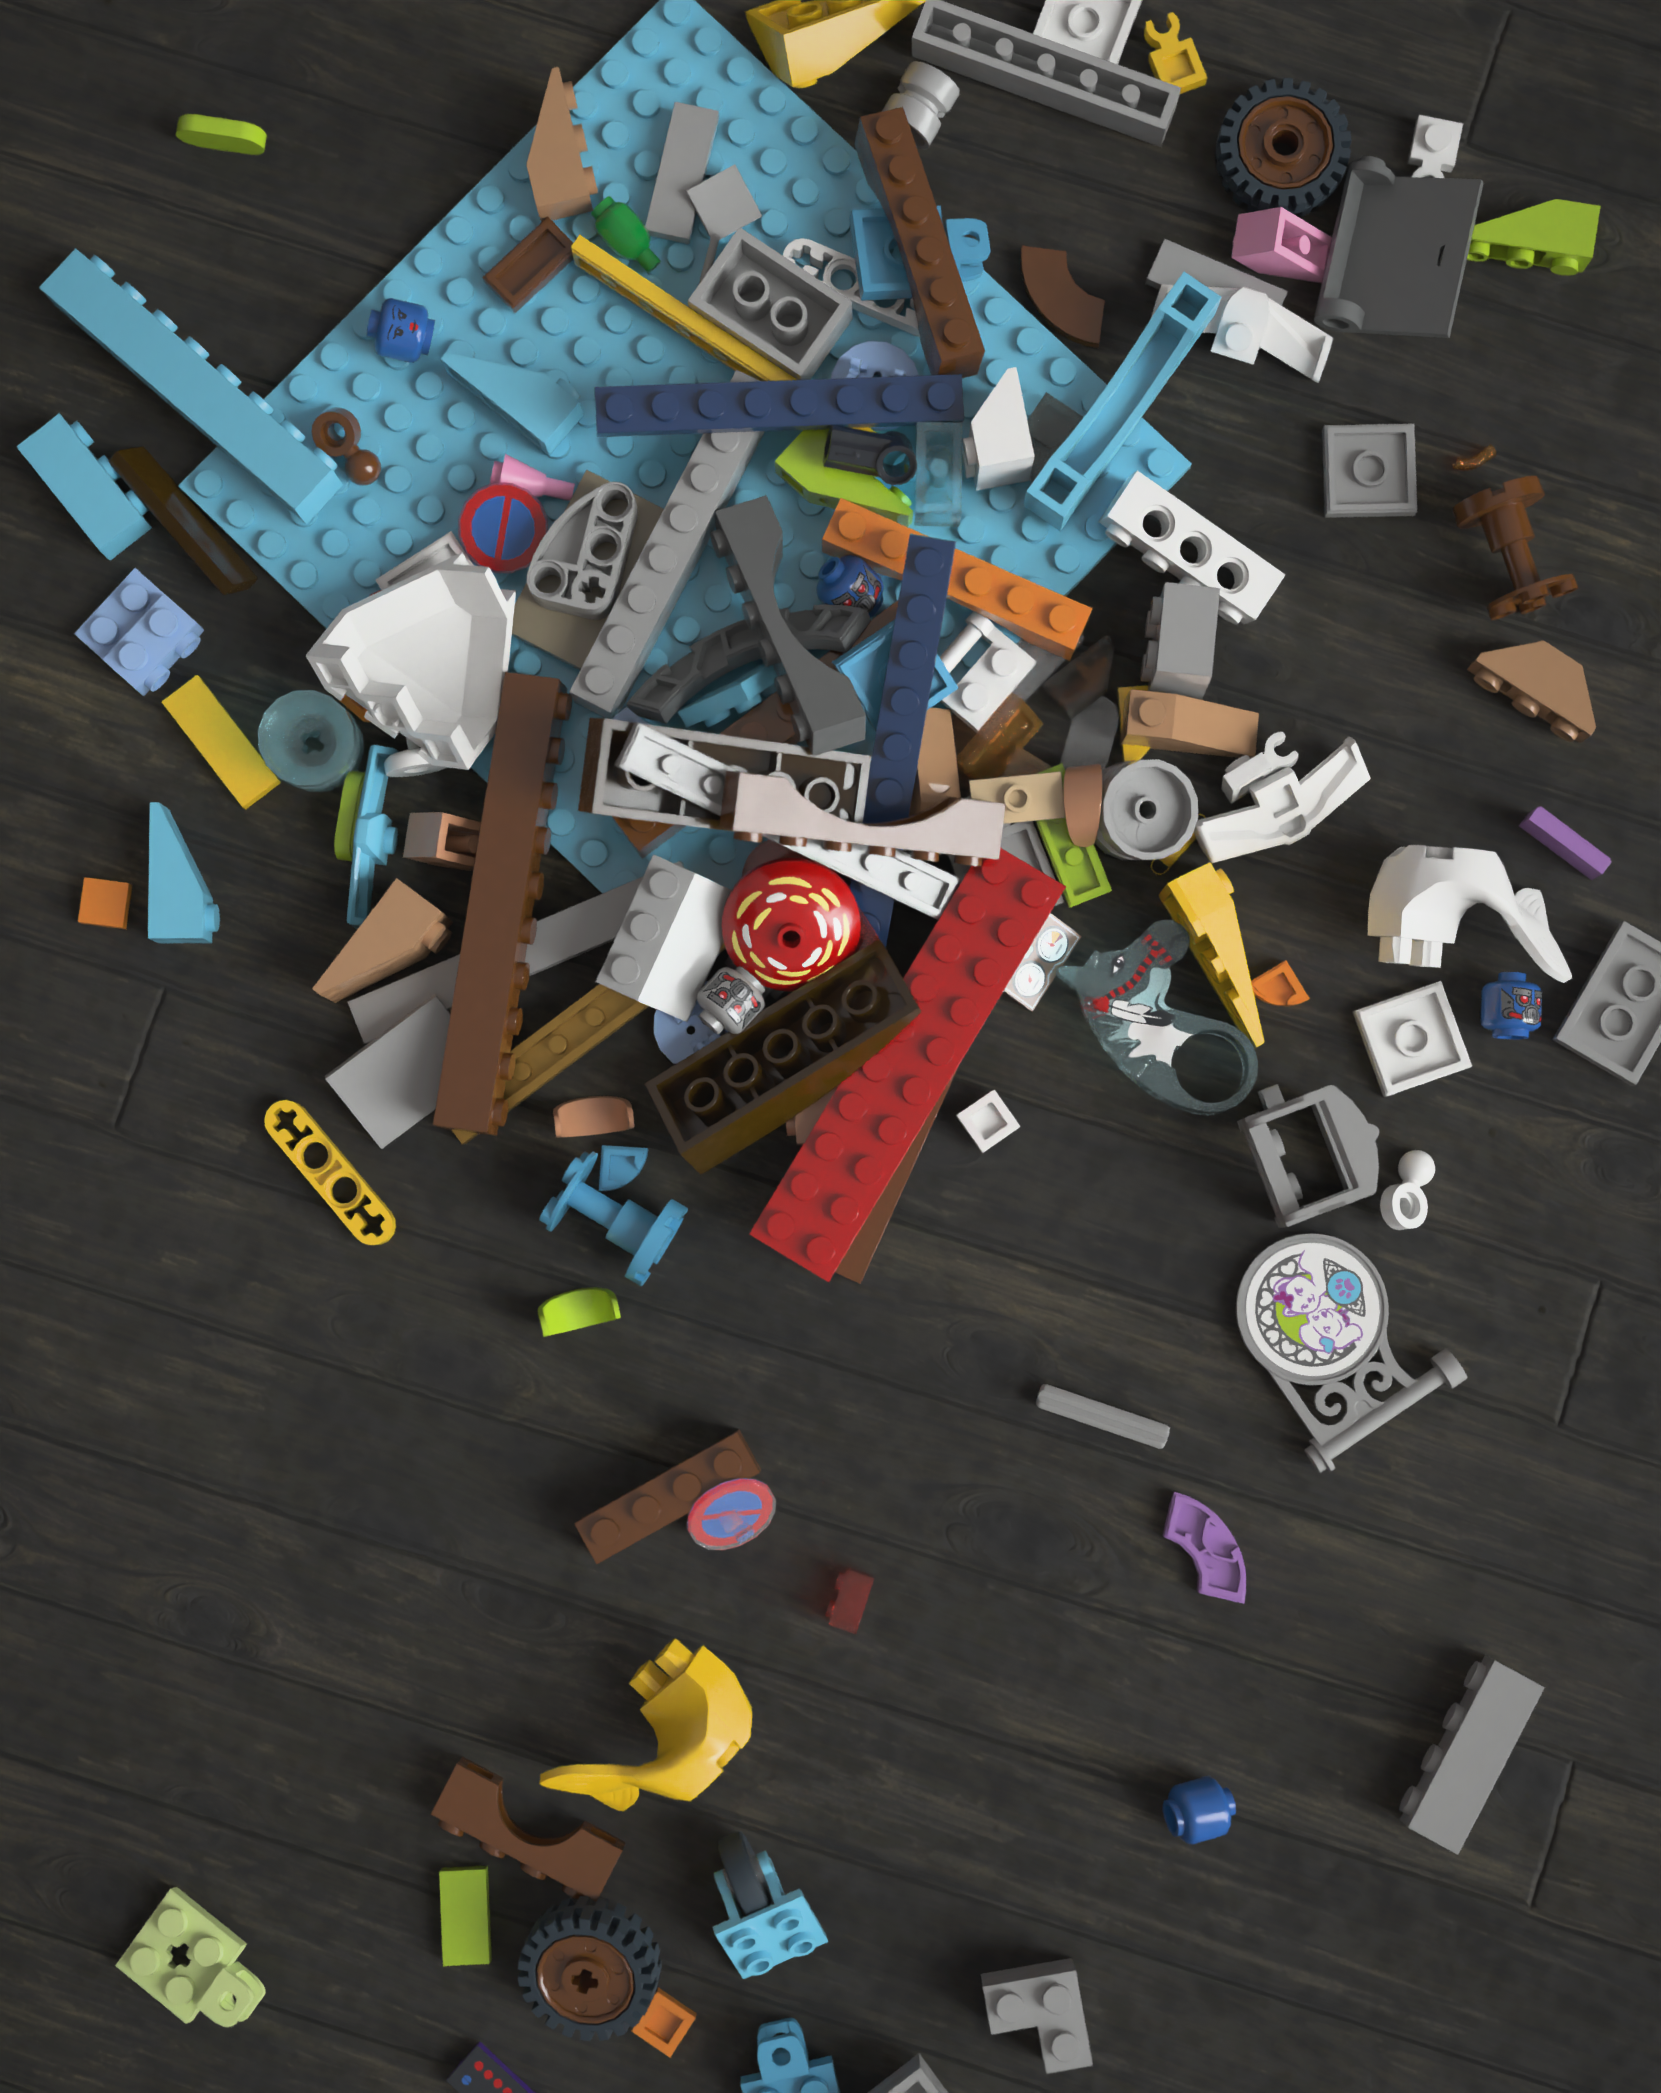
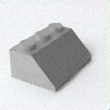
M653 854L596 982L688 1022L697 1002V994L704 986L724 942L722 936V914L731 890Z

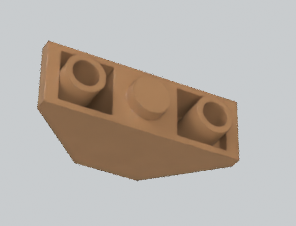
M1545 641L1480 653L1467 669L1475 675L1474 680L1478 685L1490 692L1497 693L1499 690L1513 699L1512 705L1518 711L1529 717L1534 718L1537 715L1551 724L1550 730L1565 741L1574 742L1576 740L1582 743L1596 729L1583 666Z

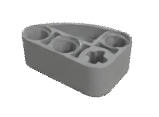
M608 482L587 493L571 505L544 535L533 555L527 573L529 590L539 606L591 620H600L610 614L618 597L638 518L635 498L627 485L621 482ZM614 499H622L628 503V507L623 514L610 516L604 512L606 504ZM610 542L617 547L615 555L610 559L599 560L593 556L595 548L601 543ZM548 575H555L561 579V584L555 592L543 593L538 590L540 580ZM592 587H600L603 598L596 597L595 603H588L584 593L586 591L592 593Z

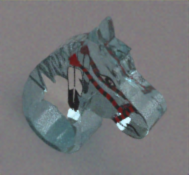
M1173 920L1157 921L1131 945L1122 950L1099 953L1095 950L1083 967H1058L1056 970L1057 977L1077 991L1078 1001L1085 1019L1100 1044L1116 1065L1152 1097L1177 1109L1200 1115H1214L1236 1106L1252 1090L1257 1078L1258 1061L1252 1043L1242 1031L1231 1024L1171 1009L1165 1004V995L1171 981L1169 968L1178 963L1189 948V934L1181 924ZM1199 1034L1217 1035L1229 1041L1238 1051L1242 1061L1243 1075L1237 1091L1229 1099L1217 1103L1203 1102L1193 1098L1182 1088L1177 1079L1175 1068H1171V1061L1174 1050H1177L1188 1038Z

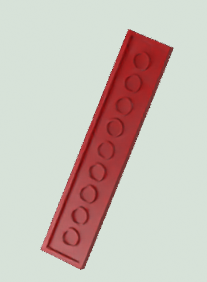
M1001 847L999 860L982 858L981 866L970 867L903 978L922 1012L885 1047L839 1084L749 1235L827 1282L830 1281L1066 886Z

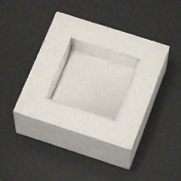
M995 1089L956 1115L982 1153L1020 1128V1125Z

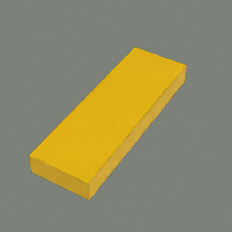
M198 675L162 701L166 709L245 810L281 783Z

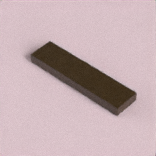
M144 446L115 452L108 461L112 468L223 595L248 590L253 586L258 577Z

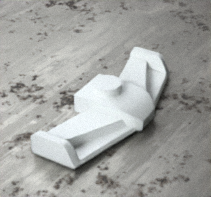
M1161 285L1152 316L1174 285ZM1245 286L1240 288L1208 287L1221 296L1216 314L1202 332L1216 333L1211 348L1212 352L1254 365L1260 347L1311 378V380L1319 383L1333 337L1271 300L1265 292Z
M1348 736L1339 748L1300 781H1298L1295 772L1287 766L1251 785L1248 789L1255 803L1253 806L1197 820L1193 832L1209 861L1215 863L1282 844L1290 845L1309 835L1311 829L1371 779L1356 741Z

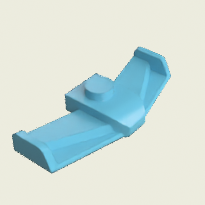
M372 745L369 750L353 839L347 923L356 929L360 927L371 911L375 864L387 865L388 854H394L397 846V827H392V820L386 814H382L388 781L384 762L387 757L397 753L398 750L379 745Z

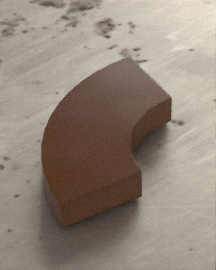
M1022 246L1021 275L1030 302L1034 304L1038 312L1049 323L1048 325L1056 332L1076 343L1098 348L1105 300L1088 295L1075 284L1067 268L1066 251Z

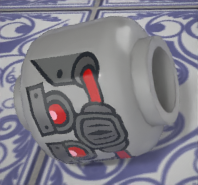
M739 966L735 970L723 967L698 992L697 1001L703 1009L698 1017L718 1035L723 1029L732 1034L741 1033L758 1013L763 1011L765 1001L762 994L765 992V988L743 967Z

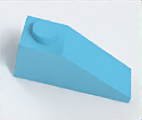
M445 352L440 358L446 373L549 456L584 415L578 401L581 397L580 394L561 378L554 382L544 373Z
M150 802L148 939L157 943H212V932L218 931L220 923L218 905L213 904V898L170 810L159 802Z

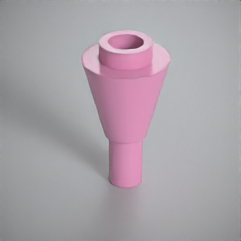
M505 454L504 462L494 461L489 487L493 485H512L526 491L531 497H542V495L570 501L573 496L575 483L546 477V474Z

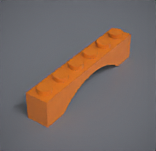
M840 498L823 535L822 552L838 558L845 555L858 556L876 573L902 581L910 533L922 536L927 535ZM955 548L947 599L996 622L1026 642L1070 661L1087 624L1092 608Z

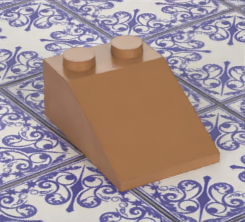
M396 878L312 989L319 995L337 1003L425 959L431 951L437 954L452 935L448 928L453 921Z

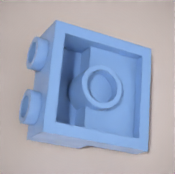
M134 568L74 634L133 688L145 696L149 690L152 692L156 691L166 682L170 675L169 668L180 657H188L198 647L201 641L199 636L204 632V629Z

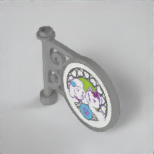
M1300 1234L1274 1243L1252 1261L1244 1273L1238 1288L1236 1319L1241 1338L1248 1351L1269 1372L1313 1438L1309 1440L1310 1446L1304 1450L1307 1457L1319 1473L1325 1469L1331 1472L1335 1469L1332 1462L1334 1457L1443 1383L1453 1389L1466 1380L1467 1375L1454 1355L1445 1348L1430 1358L1433 1365L1431 1370L1417 1379H1412L1401 1369L1391 1353L1387 1339L1389 1316L1387 1292L1382 1278L1372 1262L1353 1245L1336 1237L1323 1234ZM1378 1350L1383 1363L1369 1362ZM1377 1371L1382 1376V1382L1377 1380L1371 1382V1387L1375 1391L1382 1392L1387 1390L1391 1386L1392 1377L1404 1388L1385 1401L1380 1402L1373 1399L1366 1392L1363 1382L1368 1372ZM1355 1373L1352 1380L1353 1389L1345 1383L1337 1382ZM1290 1382L1303 1385H1322L1314 1395V1405L1316 1410L1324 1416L1331 1417L1337 1415L1341 1410L1339 1403H1334L1330 1408L1325 1405L1324 1399L1327 1395L1333 1392L1342 1395L1346 1402V1412L1342 1419L1334 1425L1320 1423L1308 1410Z

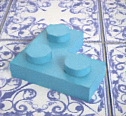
M762 663L737 680L704 694L678 711L686 728L701 721H704L707 727L712 726L730 716L729 709L735 707L737 712L741 713L763 701L759 693L762 692L763 696H767L776 691L774 678L777 677L773 665L766 667Z

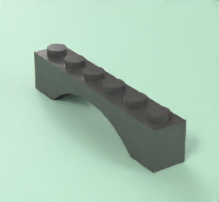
M767 495L715 511L716 530L710 532L713 549L718 558L725 557L729 567H726V575L730 588L734 594L741 593L745 603L742 604V611L746 624L750 630L757 629L761 638V640H758L761 658L766 667L773 665L777 677L774 678L776 691L781 703H789L794 714L791 715V723L798 741L806 740L812 756H816L865 740L866 714L850 678L828 667L810 654L793 636L780 614L773 589L776 573L783 558V531Z

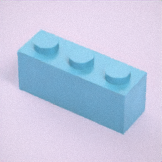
M57 414L16 447L98 550L111 561L152 528L143 517L149 509L132 489L126 494L115 482L120 476L108 462L109 459L105 455L97 459L88 448L94 443V440L76 420L70 425L60 414Z

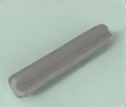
M1043 1384L1038 1392L1036 1405L1041 1409L1158 1449H1162L1167 1442L1170 1428L1165 1424L1048 1384Z

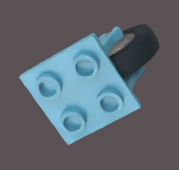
M741 1831L725 1836L718 1841L724 1869L715 1872L714 1877L730 1919L713 1926V1930L743 1979L752 1975L764 1974L773 1966L795 1956L807 1955L816 1947L828 1942L823 1928L800 1889L786 1895L784 1894L770 1857L768 1858L766 1850L755 1855L747 1838ZM769 1889H770V1892H771V1895H772V1898H773V1901H774V1904H773V1905H772V1900H771V1896H770V1893H769ZM738 1902H739L741 1908L743 1909L744 1913L747 1915V1916L744 1917V1918H743V1915H742V1913H741V1910H740V1907H739V1905H738Z

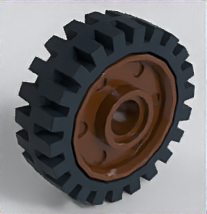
M1283 78L1281 84H1276L1275 79L1265 81L1261 88L1257 84L1249 88L1244 97L1240 95L1234 101L1232 108L1228 110L1218 134L1215 159H1217L1216 168L1218 176L1223 177L1222 185L1226 192L1230 190L1233 192L1232 199L1239 206L1243 202L1248 205V212L1282 207L1294 215L1299 213L1300 217L1309 214L1312 208L1316 207L1318 209L1340 184L1350 158L1351 131H1347L1348 121L1345 114L1339 115L1338 113L1339 104L1334 99L1328 102L1326 100L1327 92L1320 87L1314 92L1310 90L1311 83L1303 80L1297 86L1293 85V78ZM1278 143L1287 144L1292 149L1293 154L1287 156L1280 155L1274 150L1273 145Z

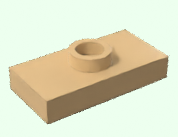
M1061 772L969 781L970 799L1006 804L1003 824L1065 818Z

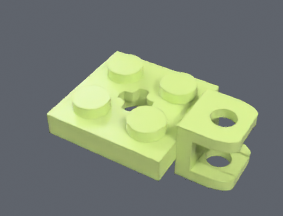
M178 1887L171 1888L115 1965L186 2024L193 2021L198 2012L201 2011L215 2023L224 2027H231L237 2021L248 2019L265 1995L264 1985L259 1978L240 1962H235L247 1943ZM185 1943L189 1947L186 1955L191 1961L188 1966L183 1963L177 1966L172 1960L173 1954L171 1950L173 1946L180 1947Z

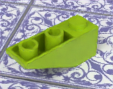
M1554 199L1474 225L1467 260L1477 262L1486 261L1488 258L1504 260L1508 266L1521 269L1530 268L1533 265L1550 268V271L1555 274L1566 276L1574 275L1577 272L1582 273L1593 258L1600 206Z
M830 429L803 430L775 460L776 474L809 503L836 509L840 498L906 527L912 523L913 510L910 508L912 502L897 487L892 485L888 489L875 478L876 476L824 467V446Z

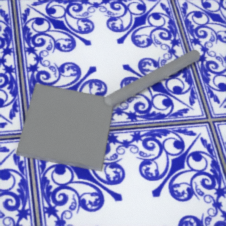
M735 164L685 191L710 237L699 284L714 263L719 240L737 231L739 227L742 228L762 217Z

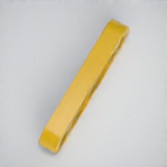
M283 1100L272 1104L264 1118L268 1133L359 1241L367 1245H382L389 1241L396 1229V1222L392 1212L311 1115L300 1104L292 1101ZM280 1111L289 1114L294 1111L296 1112L297 1116L294 1118L293 1123L301 1133H306L309 1127L313 1131V1134L301 1139L294 1150L290 1143L298 1140L295 1135L288 1129H281L279 1131L276 1127L281 1122L278 1116ZM319 1142L326 1147L328 1159L322 1167L312 1169L304 1161V1151L308 1145ZM349 1177L357 1185L356 1197L349 1203H339L333 1196V1186L338 1179ZM367 1196L371 1200V1204L363 1206L364 1209L373 1217L382 1215L385 1219L380 1225L384 1231L380 1236L375 1233L368 1235L364 1233L363 1230L368 1224L360 1213H355L352 1219L347 1214L349 1211L359 1207Z

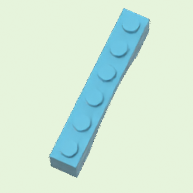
M1185 271L1182 273L1103 392L1068 438L1051 456L1028 488L1023 504L1024 507L1059 531L1062 530L1212 320L1221 300L1220 295Z

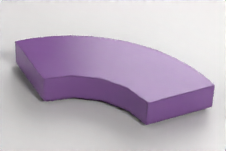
M1172 1491L1163 1537L1180 1544L1192 1557L1198 1573L1197 1592L1244 1604L1246 1595L1245 1565L1233 1535L1224 1522L1208 1507L1187 1495Z

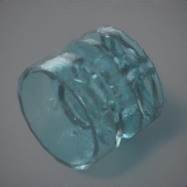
M315 690L293 691L277 698L264 712L258 728V747L266 766L283 781L308 792H325L343 785L347 774L352 770H358L364 754L363 734L356 718L334 698ZM322 733L319 740L324 744L323 750L321 752L312 750L308 755L310 747L305 744L306 739L309 736L317 738Z

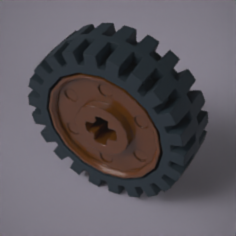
M580 1896L575 1905L572 1898L562 1900L558 1908L555 1904L548 1908L544 1916L541 1915L529 1933L518 1964V1969L520 1970L518 1975L519 1986H525L522 1996L526 2003L534 2001L531 2011L537 2018L547 2013L545 2025L553 2030L558 2023L565 2025L562 2035L572 2037L575 2029L580 2030V2040L591 2041L595 2031L599 2041L608 2040L613 2031L618 2037L627 2032L629 2025L634 2028L640 2022L642 2016H645L653 2000L661 1972V1959H658L660 1949L658 1942L651 1943L653 1933L647 1926L640 1930L642 1919L635 1912L627 1919L624 1917L626 1906L617 1903L614 1910L607 1909L609 1899L601 1897L598 1898L594 1906H591L590 1896Z

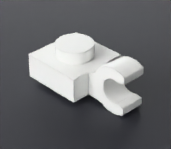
M1277 732L1268 738L1264 754L1261 752L1251 759L1248 755L1242 756L1225 769L1227 774L1223 776L1222 790L1231 803L1250 792L1248 787L1287 766L1291 768L1297 762L1298 753L1296 751L1291 752L1285 757L1278 756L1274 751L1276 746L1281 745L1285 741V734L1283 732Z

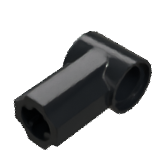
M831 424L824 446L823 465L824 467L880 477L885 483L890 485H902L914 477L917 470V459L910 440L900 432L889 431L879 434ZM893 451H901L906 454L904 460L897 465H888L883 462L884 458Z

